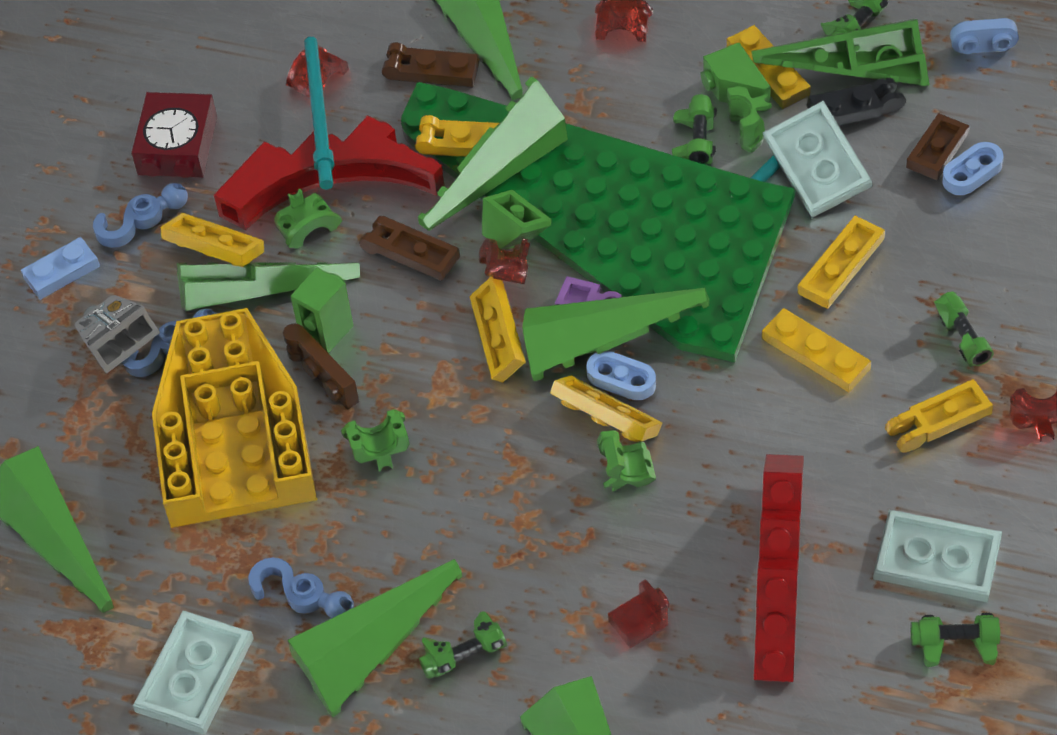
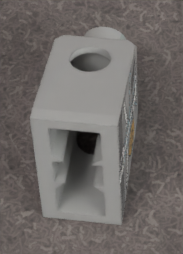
M116 295L108 297L98 306L88 307L83 317L74 325L106 374L160 333L144 306Z

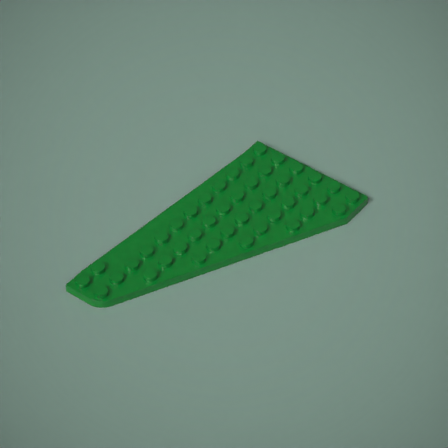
M417 82L401 116V125L406 141L415 148L417 137L421 134L419 130L420 120L425 115L435 116L439 120L501 123L509 112L505 109L506 105L449 88ZM566 123L568 140L480 197L483 200L484 197L513 190L551 218V226L533 239L588 281L600 284V290L604 293L614 291L621 294L622 297L705 288L709 297L708 307L698 306L679 312L680 319L670 322L668 318L649 325V327L681 351L735 363L795 198V188L758 181ZM434 136L437 139H443V137ZM423 154L426 157L435 159L442 165V169L454 179L460 174L457 167L465 159L464 156Z

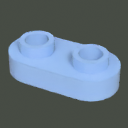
M1007 18L960 22L951 29L950 39L952 48L958 53L1002 52L1016 45L1019 40V34L1014 21Z
M980 142L970 147L944 167L942 180L944 188L955 195H966L973 192L1001 171L1004 156L1002 149L991 142Z
M605 351L600 354L596 352L587 361L588 380L598 388L631 400L647 399L656 390L655 371L645 363L611 351ZM603 372H608V373H610V374H609V375H603V374H601V373H603Z

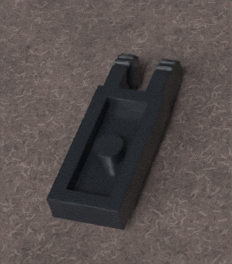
M890 77L878 79L872 85L865 84L808 96L806 106L810 108L824 101L837 124L843 125L881 117L882 114L893 111L896 112V110L905 106L906 98L900 92L893 94L897 89V84Z

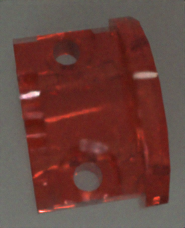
M601 0L596 5L595 13L598 14L595 30L596 40H605V36L610 31L621 29L631 32L638 42H646L649 17L653 15V8L646 1Z
M318 45L324 96L325 84L334 72L344 75L349 70L347 61L327 52V49ZM304 49L294 60L288 72L286 85L310 98Z
M486 238L479 250V263L486 264L485 275L493 277V279L525 284L528 273L526 257L530 243L527 238H522L519 250L506 251L498 248L495 239Z
M1025 388L1017 389L1010 397L1009 415L1012 424L1019 429L1035 427L1040 442H1042V438L1045 436H1049L1054 440L1055 434L1051 424L1057 423V390L1049 398L1038 399L1029 395Z

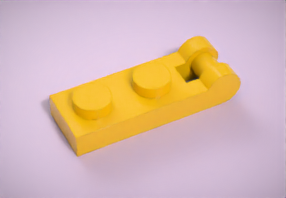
M425 115L420 120L419 130L421 134L417 137L415 148L419 153L426 155L466 157L489 127L495 128L499 123L439 120L435 116ZM434 136L443 137V139H437Z

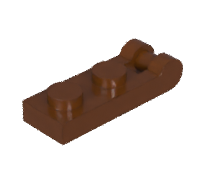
M393 42L388 46L386 54L388 60L383 64L382 75L387 79L397 81L473 87L479 66V56L473 53L407 48L401 43Z
M379 216L372 224L373 230L366 232L359 241L361 248L369 254L378 253L441 281L460 258L458 247L385 216Z
M296 323L287 325L283 330V337L287 344L286 349L289 359L295 362L302 361V366L306 373L312 379L317 377L323 383V388L327 395L333 401L339 400L347 410L359 403L355 380L303 326Z

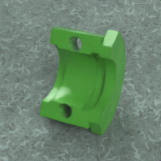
M745 87L727 89L730 121L740 122V146L742 149L753 153L762 145L764 139L763 132H765L764 121L757 111L772 108V104L765 102L768 100V95L751 98L748 89Z
M300 188L295 195L288 194L290 206L278 211L274 217L275 226L285 238L287 246L295 249L303 246L305 237L314 229L326 227L331 232L337 229L343 221L338 214L330 209L319 194L314 193L304 198Z
M394 409L387 411L385 420L373 428L360 427L354 420L348 422L341 430L342 436L349 441L354 459L359 463L376 459L379 472L385 466L393 468L391 455L406 451L410 445L403 423L405 415L403 412Z
M615 430L600 432L597 439L600 454L607 459V475L612 477L603 483L604 488L612 487V491L615 492L627 483L636 487H642L656 480L650 451L646 449L644 442L640 441L632 445L622 446L619 441V432Z

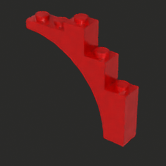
M367 115L344 141H341L333 134H328L329 149L333 151L335 163L332 169L333 184L353 181L392 182L415 187L435 196L438 195L437 192L440 188L445 186L442 165L431 157H425L411 150L403 143H397L395 129L387 122L378 121ZM314 131L292 154L282 147H275L264 141L214 194L219 217L247 230L265 213L288 200V194L295 195L299 188L303 193L320 188L318 171L314 168L313 153L316 151Z
M766 454L763 471L760 548L757 571L754 680L794 681L804 456Z

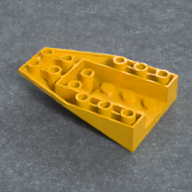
M244 308L176 321L152 411L162 499L170 527L174 528L317 500L297 386L249 310Z

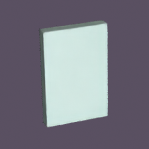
M824 101L763 132L765 141L792 187L795 188L796 194L811 219L873 186L872 180Z
M889 509L873 579L988 603L1002 531Z
M183 610L133 704L134 711L205 735L254 639L252 632Z

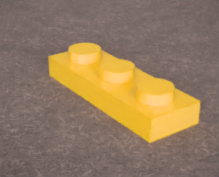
M755 25L726 39L727 47L740 43L752 61L751 51L773 47L772 43ZM754 63L771 87L770 96L782 109L810 96L811 86L794 68Z
M181 213L160 227L163 240L175 243L180 247L201 252L209 257L221 259L234 266L244 267L264 253V240L186 213Z
M855 215L798 284V294L829 309L885 239V230Z
M491 276L469 297L491 378L503 383L526 361L503 280Z
M785 308L762 330V340L847 392H850L871 370V360Z
M572 375L554 380L550 394L561 399L563 406L573 410H582L590 414L591 419L600 425L615 427L622 431V436L630 441L642 442L658 436L662 422Z

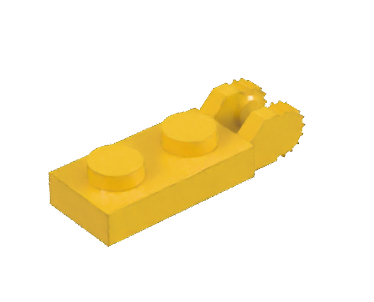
M972 379L909 407L908 411L899 414L897 417L894 416V418L887 421L885 430L890 436H895L908 431L914 424L916 425L917 429L902 435L896 444L900 452L907 453L919 448L925 441L928 443L991 415L993 404L977 382Z

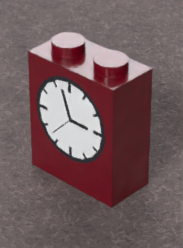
M146 92L131 153L137 175L204 178L217 120L212 94Z

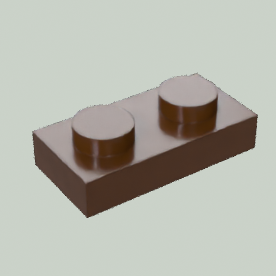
M938 113L907 158L906 168L938 180L943 173L944 167L952 160L969 135V125Z

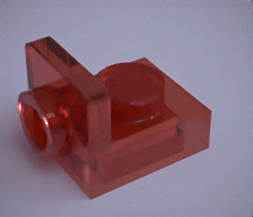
M645 579L639 583V595L609 612L608 622L625 643L632 648L668 626V608L670 604L660 588L654 589Z

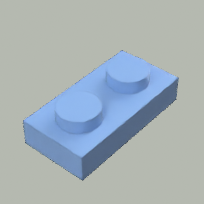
M79 237L21 269L24 280L39 300L99 268L100 264L96 255L82 237Z

